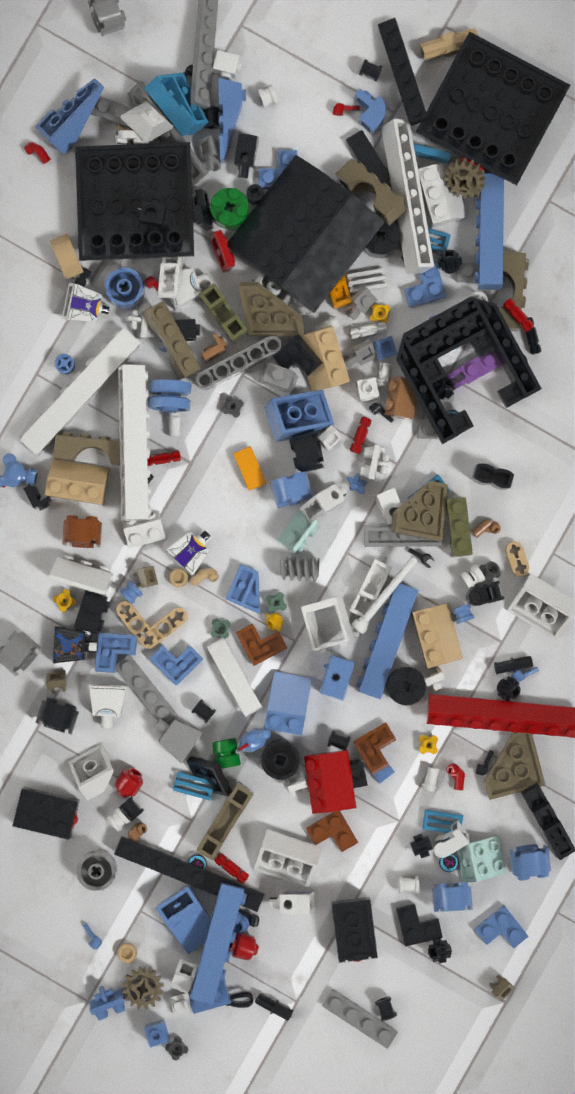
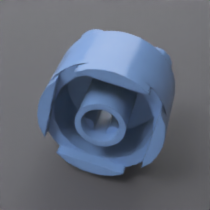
M123 267L111 272L106 279V294L114 306L120 309H133L142 301L145 287L142 278L135 270ZM128 285L129 290L123 292L121 287Z
M306 471L295 473L288 477L284 476L270 483L277 508L288 506V504L289 506L296 505L302 499L306 501L314 497Z
M538 844L516 847L515 852L513 849L510 850L512 874L518 876V880H528L531 876H537L538 878L549 876L551 864L547 845H543V848H538Z
M468 882L454 883V887H449V883L435 884V888H432L434 912H439V908L441 912L466 910V906L467 910H473L471 886H468Z

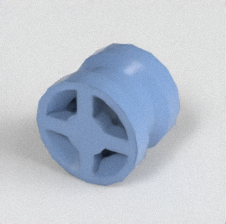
M61 354L55 359V367L61 374L66 375L73 372L75 362L70 355Z
M131 580L125 588L119 590L131 604L135 603L137 597L143 595Z
M470 604L452 609L453 614L456 615V624L475 618L474 614L470 611Z

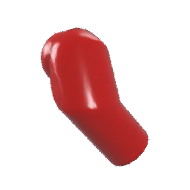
M29 142L24 147L28 155L35 152L43 164L51 160L41 145Z
M451 763L447 766L446 771L455 779L454 790H463L465 773L457 764Z

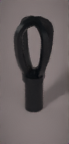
M250 992L231 995V1000L248 997L250 1002H231V1004L226 1006L236 1008L250 1007L253 1004V995Z

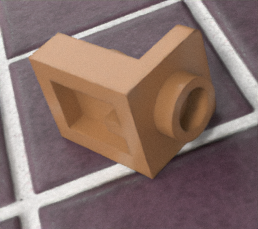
M216 333L213 334L217 345L214 346L212 344L204 349L202 357L206 363L226 352L224 347L227 344L222 335L218 337Z

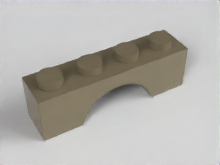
M351 158L335 173L339 184L353 194L359 191L374 193L376 195L373 203L374 210L389 226L406 211L403 204L405 201L398 193L394 194L385 182L382 184L373 172L369 173L361 162L357 163Z
M503 251V275L512 284V300L516 303L515 306H518L520 309L525 308L526 297L523 296V289L527 287V278L524 277L525 270H528L529 259H526V253ZM504 306L499 307L510 330L518 332L522 325L517 323L511 316L510 311H507Z
M164 301L141 312L150 329L164 343L169 354V363L178 380L186 378L201 369Z
M61 432V435L55 436L53 458L75 461L82 451L89 448H97L108 455L111 465L120 466V438H118V441H111L110 437L106 436L92 439L91 435L87 434L73 437L72 433Z
M239 783L236 784L196 851L213 861L231 829L254 795V792Z

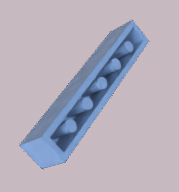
M484 173L483 176L486 177L485 186L481 190L479 198H476V210H479V216H476L475 228H479V235H475V246H478V253H475V265H478V272L475 271L474 282L478 283V289L501 290L503 285L504 179L495 174Z
M399 584L389 596L391 597L389 604H384L381 613L384 615L383 621L377 624L375 630L378 633L377 638L371 641L369 651H372L370 658L365 659L362 669H365L363 677L359 676L356 687L359 688L358 692L381 699L419 590Z
M222 882L220 884L190 999L211 1005L214 1004V1000L218 1001L221 989H218L220 981L223 982L226 973V970L223 969L224 963L229 962L231 951L228 948L230 943H234L236 932L233 931L234 926L239 924L242 914L239 912L240 904L244 905L247 896L244 893V888Z

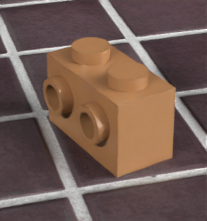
M391 377V381L388 384L389 392L384 406V415L403 420L414 419L417 398L408 381L404 377Z

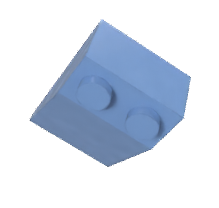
M323 390L272 398L264 407L275 442L292 439L294 435L319 431L334 425Z
M274 671L264 729L267 728L269 730L302 736L312 678Z

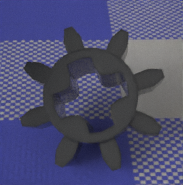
M446 250L441 254V258H438V265L442 267V271L452 274L457 272L459 266L462 265V257L454 250Z
M443 377L432 385L440 400H444L445 397L449 399L454 394V382L449 377Z
M510 676L507 677V680L501 679L497 684V692H499L497 695L505 701H510V698L516 699L521 691L520 683Z
M422 834L413 836L414 841L410 842L414 855H420L421 859L430 856L429 851L433 850L429 837H423Z
M435 939L433 944L429 945L428 955L433 959V962H439V964L446 963V958H451L452 948L447 943V940Z

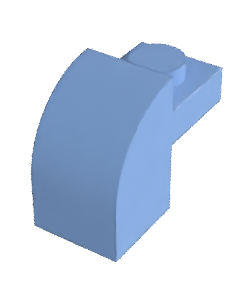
M359 89L354 99L366 109L359 118V124L373 135L384 121L386 106L380 95L374 101L373 96L365 90L363 92Z

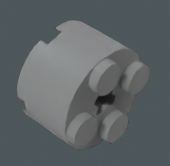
M88 0L89 7L93 6L91 16L98 33L101 32V37L122 30L125 27L124 21H126V16L123 10H119V0Z
M17 631L13 632L8 638L9 642L6 646L0 647V663L14 676L19 675L18 670L22 669L24 671L38 655L35 651L41 649L23 631L20 633Z
M100 849L88 852L78 863L77 878L80 884L86 889L93 891L106 889L117 875L116 861L110 853ZM93 866H95L96 868H97V867H100V868H101V870H100V873H101V874H99V873L94 874V873H93V871H94V867H93Z

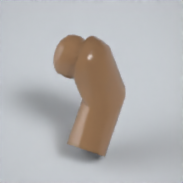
M483 520L471 532L478 538L484 532L498 534L501 527L496 521Z
M142 822L135 824L128 832L129 839L139 842L138 838L147 832L146 824Z

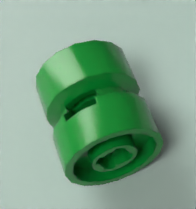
M236 738L212 742L213 752L217 754L215 762L219 763L222 769L241 765L240 756L236 753L238 748Z

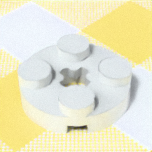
M133 130L115 132L117 144H150L153 142L151 140L146 143Z

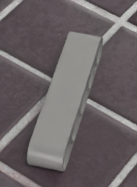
M276 336L267 337L201 371L196 377L198 387L202 390H209L268 360L281 350V340ZM275 341L278 344V348L270 350L267 346L268 343ZM258 350L261 352V357L253 359L250 355L251 352ZM236 359L244 361V365L241 368L234 366ZM221 367L227 369V374L223 377L217 375V370ZM203 376L210 378L208 385L200 383V379Z

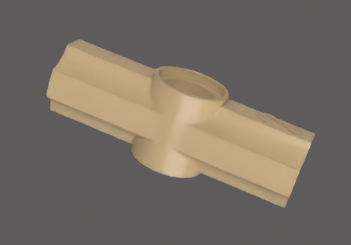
M473 28L456 34L455 32H449L438 39L421 43V53L424 60L443 55L449 57L458 54L469 31L478 36L476 29Z

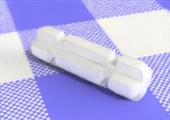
M380 322L377 325L362 326L360 329L353 328L350 329L351 339H358L360 336L363 338L376 335L378 332L379 334L386 333L387 326L385 322Z

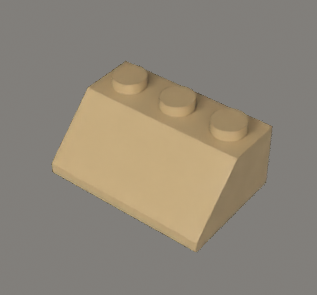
M332 325L301 336L322 361V364L312 374L307 376L311 391L327 389L350 382Z
M53 459L47 478L45 496L104 506L110 468Z
M448 603L411 613L427 669L463 659Z

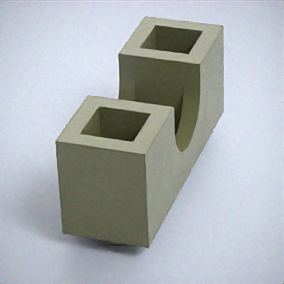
M215 283L199 294L201 301L233 344L248 334L247 327L231 309L226 298Z
M466 497L447 499L446 514L450 527L452 558L473 555Z

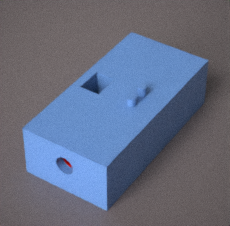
M330 655L328 664L324 663L323 666L326 670L319 693L344 700L355 662Z

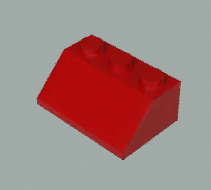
M348 750L304 756L312 814L357 808Z

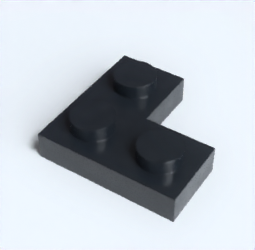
M203 189L195 190V206H193L194 212H192L193 221L205 230L214 229L207 191Z
M299 333L273 357L281 367L290 369L297 362L307 376L312 374L322 364V361Z
M189 757L186 762L193 775L206 778L214 793L224 796L230 795L232 790L229 786V781L224 776L219 763L203 758Z
M415 903L396 908L405 947L443 938L439 919L435 918L419 922Z

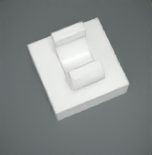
M332 425L325 428L326 431L322 434L317 432L318 439L328 451L342 439V436Z
M439 666L421 673L427 686L432 685L435 691L442 688L439 681L445 678Z
M303 771L296 772L292 777L285 779L289 793L292 792L293 796H296L295 791L300 789L303 790V793H306V787L308 786Z
M184 992L169 997L174 1016L193 1012L189 992L188 994Z

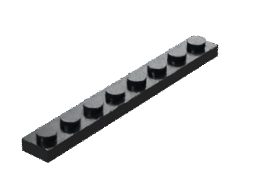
M121 836L114 852L116 856L216 896L218 895L221 882L244 888V893L247 896L244 905L241 906L258 912L265 895L263 892L124 836Z

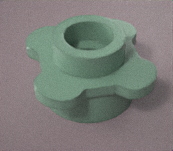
M278 592L277 595L273 596L267 595L266 601L269 604L268 610L270 613H275L277 610L284 611L287 608L282 592Z
M213 619L211 636L228 638L230 622L228 620L219 621L218 619Z

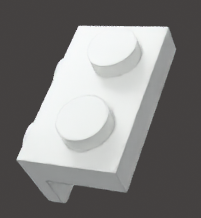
M151 511V515L148 516L149 519L145 521H122L129 548L166 539L159 511Z

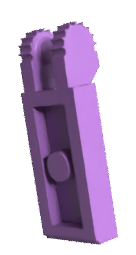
M492 350L479 358L476 357L463 364L459 369L448 374L447 377L452 379L460 373L463 374L465 379L454 384L455 389L488 374L502 366L495 351Z

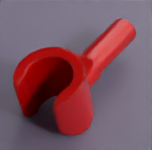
M337 103L333 108V115L343 116L344 111L360 110V105L347 106Z
M153 276L144 280L149 289L155 286L158 290L159 284Z

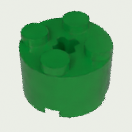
M224 188L218 191L211 199L210 210L212 219L217 226L226 230L238 229L249 214L246 196L237 188ZM228 206L233 208L232 212H229V210H227Z

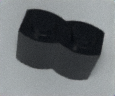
M484 463L477 464L472 475L474 482L481 485L490 484L499 490L511 488L514 474L511 471L495 469L493 466Z
M85 590L74 627L94 634L102 631L105 620H102L104 612H108L110 606L108 597Z

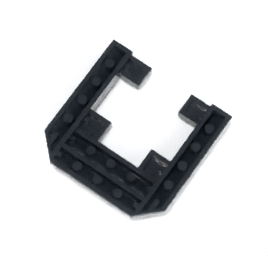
M469 297L403 333L396 361L441 444L474 427L465 409L449 417L432 386L434 382L447 376L438 358L470 341L478 358L492 350L495 351L511 381V384L497 391L505 408L542 389L497 304Z

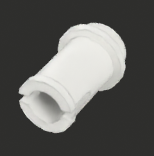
M329 316V319L314 325L317 330L332 325L337 330L336 328L339 327L335 316L332 318Z
M380 363L378 379H376L378 387L388 388L392 364Z
M169 413V417H167L169 419L168 436H180V419L182 417H180V413Z
M428 767L425 783L422 786H424L423 790L434 792L437 789L435 786L440 770Z

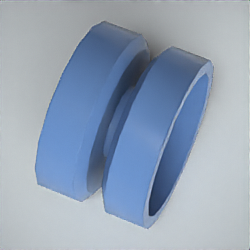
M179 380L150 381L149 391L157 396L149 398V409L163 412L190 411L191 401L188 398L180 397L191 394L190 382Z

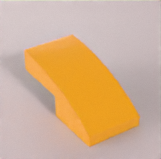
M345 275L330 293L334 309L353 304Z
M251 446L233 453L249 491L267 484Z

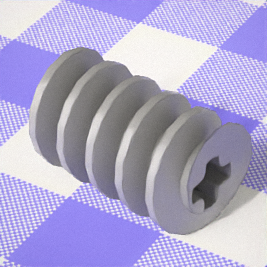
M281 556L280 575L283 580H286L287 575H289L291 581H293L295 575L298 581H301L303 576L306 581H309L310 576H312L313 581L316 582L319 577L320 558H318L317 563H315L314 558H310L309 563H307L306 557H303L301 562H299L298 557H295L292 562L291 557L288 556L286 562H284L283 556Z

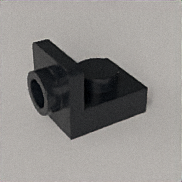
M31 485L23 488L35 510L39 508L41 511L50 506L49 503L52 502L51 497L40 501L41 495L37 487L33 488Z

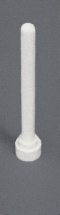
M411 557L364 616L355 619L351 624L362 634L366 632L370 619L417 563L416 557Z

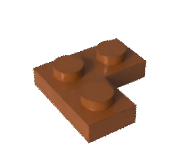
M253 623L236 632L253 666L287 649L279 631L261 640Z
M385 722L353 741L372 775L389 766L380 749L396 741V738Z
M341 811L332 812L306 828L315 845L333 836L341 852L359 843Z

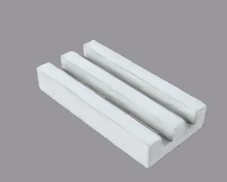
M385 268L347 274L350 294L357 293L362 288L353 289V285L383 281V284L365 287L370 291L388 288ZM376 274H381V275H382V276H379V277H373V278H367V279H361V280L352 281V278H358V277H364V276H370V275H376Z

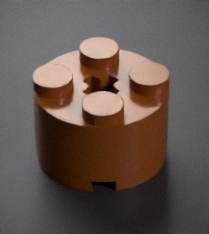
M68 515L67 519L63 521L62 544L67 546V542L72 543V547L94 548V544L100 547L102 523L99 522L98 517L94 516L78 519V516Z

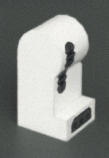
M459 821L452 824V831L435 838L434 853L436 856L445 858L469 844V834Z

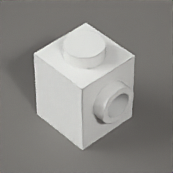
M217 50L213 74L220 75L221 78L227 80L235 79L237 73L240 74L243 63L240 62V56Z
M180 959L170 987L188 994L198 965Z

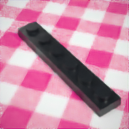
M396 18L377 24L410 126L429 120Z

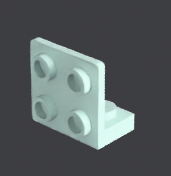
M299 509L277 541L294 554L297 551L301 553L307 545L305 541L307 537H313L319 529L317 526L319 521L315 519L310 524Z
M499 836L469 842V844L456 851L463 882H479L506 874Z

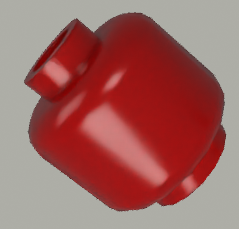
M134 768L122 770L115 781L117 793L125 798L127 796H136L143 785L142 774Z
M237 933L234 943H230L228 950L231 951V955L234 958L250 960L253 955L256 956L259 946L256 944L254 936Z

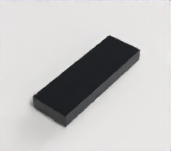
M363 130L346 139L358 162H361L369 173L373 172L382 184L390 180L388 170Z

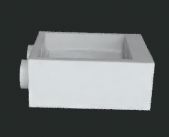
M342 595L301 607L313 651L328 652L332 650L331 646L337 645L338 648L349 646V641L355 640ZM335 606L344 638L323 644L314 611Z

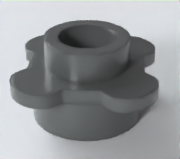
M232 396L226 397V404L222 408V412L233 415L235 418L239 417V411L244 405L241 399H233Z
M489 561L486 565L482 564L479 567L487 581H492L493 578H499L501 575L498 564L493 561Z
M175 1037L172 1043L166 1044L165 1050L170 1053L173 1060H179L183 1054L188 1053V1046L182 1043L180 1037Z

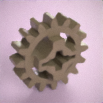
M466 158L462 162L456 159L455 163L451 162L445 171L444 180L448 181L445 186L451 187L450 193L456 192V197H459L461 194L464 199L468 195L474 198L475 194L479 195L485 186L486 177L483 176L485 171L479 170L480 164L475 166L474 160H471L469 163Z
M140 966L138 972L134 969L131 970L132 976L126 975L125 978L128 982L122 983L126 987V989L122 990V993L127 994L125 1001L131 1000V1007L137 1004V1009L139 1010L141 1005H144L145 1010H147L148 1004L154 1007L155 1000L160 1002L161 998L158 994L162 995L164 993L160 989L164 986V983L159 982L161 975L155 976L156 970L149 972V967H146L145 971H143ZM142 976L139 981H132L134 978ZM149 977L155 982V985L150 983ZM145 980V988L147 989H145L143 995L141 996L140 987ZM131 991L136 993L137 999L132 995ZM154 995L152 998L144 1000L146 996Z

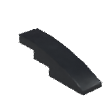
M535 783L521 791L524 800L558 859L562 860L574 853V845L539 784Z

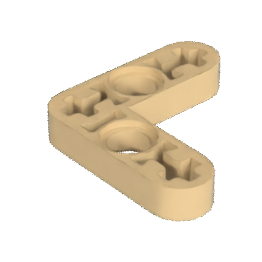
M123 601L116 608L118 616L133 635L138 636L137 634L143 632L147 627L149 631L145 633L149 637H154L152 640L153 644H145L144 641L146 639L143 635L140 638L139 636L137 637L139 643L147 649L155 647L188 619V614L184 609L175 608L150 628L130 602ZM129 605V613L133 615L135 612L137 616L127 622L126 619L129 617L125 613L121 614V606ZM175 612H183L184 615L182 617L184 620L175 621L174 624L177 626L173 628L167 618L170 617L172 620L176 617ZM136 619L140 620L143 625L138 631L132 628V622ZM161 623L169 625L168 633L162 634L159 632L158 627Z

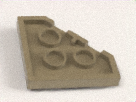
M240 282L238 289L249 336H295L298 333L300 336L304 335L302 315L259 282Z
M429 481L393 512L391 532L437 542L442 541L448 484Z
M516 732L510 735L484 780L489 800L521 792L535 783H538L540 787L545 786L532 734Z

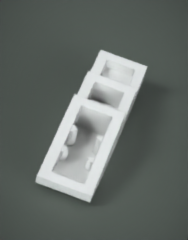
M184 257L162 258L158 298H178Z
M376 559L374 560L347 614L350 625L355 619L363 617L377 600L392 567ZM351 625L353 636L357 639L360 632Z
M222 638L208 646L207 649L245 717L261 709L262 706L225 639Z

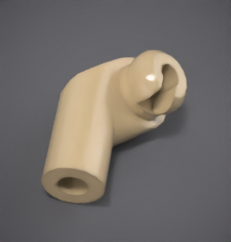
M213 568L201 569L189 581L196 587L204 579H209L211 582L217 581L219 575Z

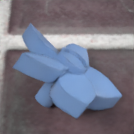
M358 473L354 478H346L352 484L349 487L350 491L356 490L358 493L364 494V487L368 484L367 481L360 480Z

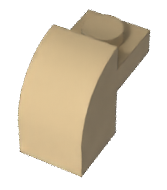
M67 233L50 240L66 280L84 272Z

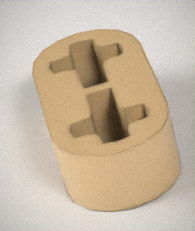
M516 541L509 543L505 548V553L511 571L515 576L523 577L528 574L530 569L523 546ZM511 545L519 548V551H517L518 558H515L514 553L509 552L512 549ZM517 560H519L521 565H525L522 574L520 571L516 572L515 570L518 567Z

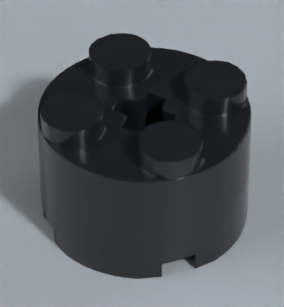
M394 222L390 226L385 223L364 249L365 253L373 258H387L392 255L400 239L397 225ZM377 235H383V241L381 239L377 240Z
M317 431L294 435L292 439H289L291 450L296 454L293 461L295 469L298 471L309 472L324 468V465L320 463L324 462L321 444L314 437L318 436Z
M399 667L389 675L386 682V690L394 702L406 706L413 705L424 696L426 682L423 675L417 669ZM405 680L411 684V687H408V691L401 689V685L404 684L403 681Z
M47 697L46 701L42 700L35 723L39 724L41 721L44 727L63 733L67 729L69 730L68 734H72L79 712L76 711L77 708L74 705L65 703V706L59 705L58 700Z
M273 741L263 750L261 756L262 768L268 776L274 779H288L298 770L300 764L299 752L288 741ZM277 755H280L281 757H286V759H284L283 765H281L280 762H275L277 760Z

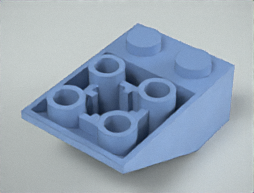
M186 885L156 906V910L188 954L205 943L211 917L190 885Z

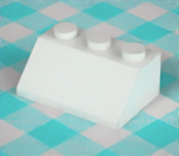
M450 163L434 164L418 169L423 202L431 229L468 218L462 195L460 194L459 197H456L457 193H450L452 188L445 186L448 182L444 180L445 171Z
M63 555L62 558H56L49 574V579L108 596L114 576L113 573H110L111 569L99 566V569L92 567V563L83 560L79 564L73 562V557Z
M530 573L507 611L557 640L575 615V600Z
M267 829L253 870L308 888L317 867L322 847Z

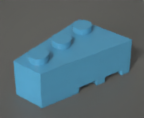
M184 73L157 76L144 88L182 136L196 134L209 123L202 108L190 104L191 87Z

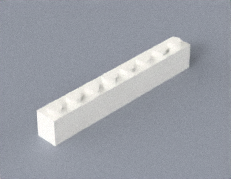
M393 119L381 128L392 192L400 194L405 201L403 204L406 211L397 218L406 274H422L434 267L412 132L408 119Z
M125 328L122 330L118 329L112 335V341L109 344L105 343L99 349V355L96 358L92 357L86 363V369L83 372L79 371L73 377V383L70 386L66 385L60 391V397L57 400L53 399L47 405V411L44 414L40 413L34 419V425L31 428L27 427L21 433L20 441L36 456L39 457L55 440V436L59 435L118 372V368L124 365L142 346Z
M121 365L118 368L121 521H145L151 515V505L148 504V497L151 495V487L148 485L150 466H147V459L150 457L147 439H149L150 432L146 425V420L149 419V409H146V401L149 398V392L146 390L148 371H145V365Z

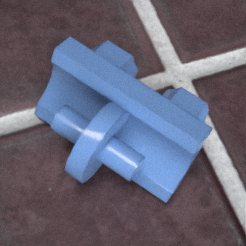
M104 986L99 987L100 993L95 994L94 999L89 1001L90 1012L92 1015L95 1014L98 1020L108 1017L107 1009L113 1007L115 1013L125 1011L122 988L113 992L112 988L105 990Z

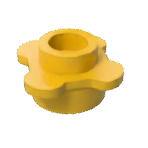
M375 303L372 306L373 312L370 320L372 322L381 321L387 323L389 321L388 312L390 307Z
M67 589L53 597V601L57 603L61 612H66L68 607L76 604V600L71 597L70 591Z
M277 612L272 615L267 613L265 615L267 626L272 631H281V626H283L284 622L280 614Z
M435 735L432 737L420 736L421 747L419 752L421 754L426 752L436 754L438 752L436 747L438 737Z

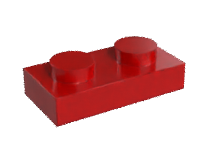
M222 230L214 232L209 239L222 273L230 271L235 266V258L229 251L226 236L223 235Z

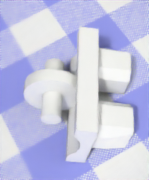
M150 303L140 304L139 313L138 310H133L132 316L126 318L127 322H131V329H137L136 339L156 336V333L150 329L141 313L151 307Z
M380 445L365 448L364 457L372 459L371 466L362 465L361 475L368 477L372 481L379 482L380 475H386L387 468H393L394 464L388 463L390 456L384 455L386 448Z

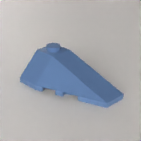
M94 78L76 92V97L72 100L66 99L63 101V106L57 111L51 110L35 127L64 155L78 140L104 86Z
M218 78L220 163L222 164L225 163L242 110V101H246V89H242V83Z

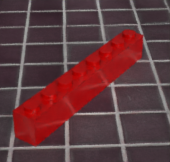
M429 694L427 724L575 738V707Z

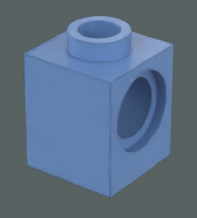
M164 1019L145 1025L144 1030L149 1047L169 1042L170 1037Z

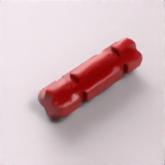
M509 298L504 302V308L507 311L509 310L517 323L522 325L525 332H528L534 327V324L530 319H527L525 313L518 306H515L516 303Z
M361 417L359 422L361 425L360 427L358 426L353 439L355 442L350 447L351 452L360 454L362 450L361 444H364L368 433L367 428L370 427L372 422L370 418Z
M180 451L154 454V456L150 455L149 459H147V466L180 461Z
M220 853L215 858V863L219 866L222 865L223 869L231 876H236L240 883H245L249 874L244 870L241 871L239 866L230 859L227 860V857Z

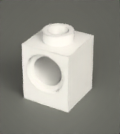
M376 378L357 381L359 402L379 399Z

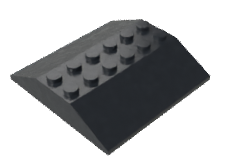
M469 31L426 111L429 120L421 122L416 133L469 161L474 160L475 164H480V167L517 186L571 85Z
M190 142L75 147L79 261L194 256V221L192 217V212L194 211ZM143 201L166 205L167 211L163 228L140 224L139 218H137V210L139 206L142 207ZM148 211L146 214L147 218H154L156 216L155 211Z
M295 155L230 238L227 246L302 305L315 313L385 224V221L324 172L298 155Z

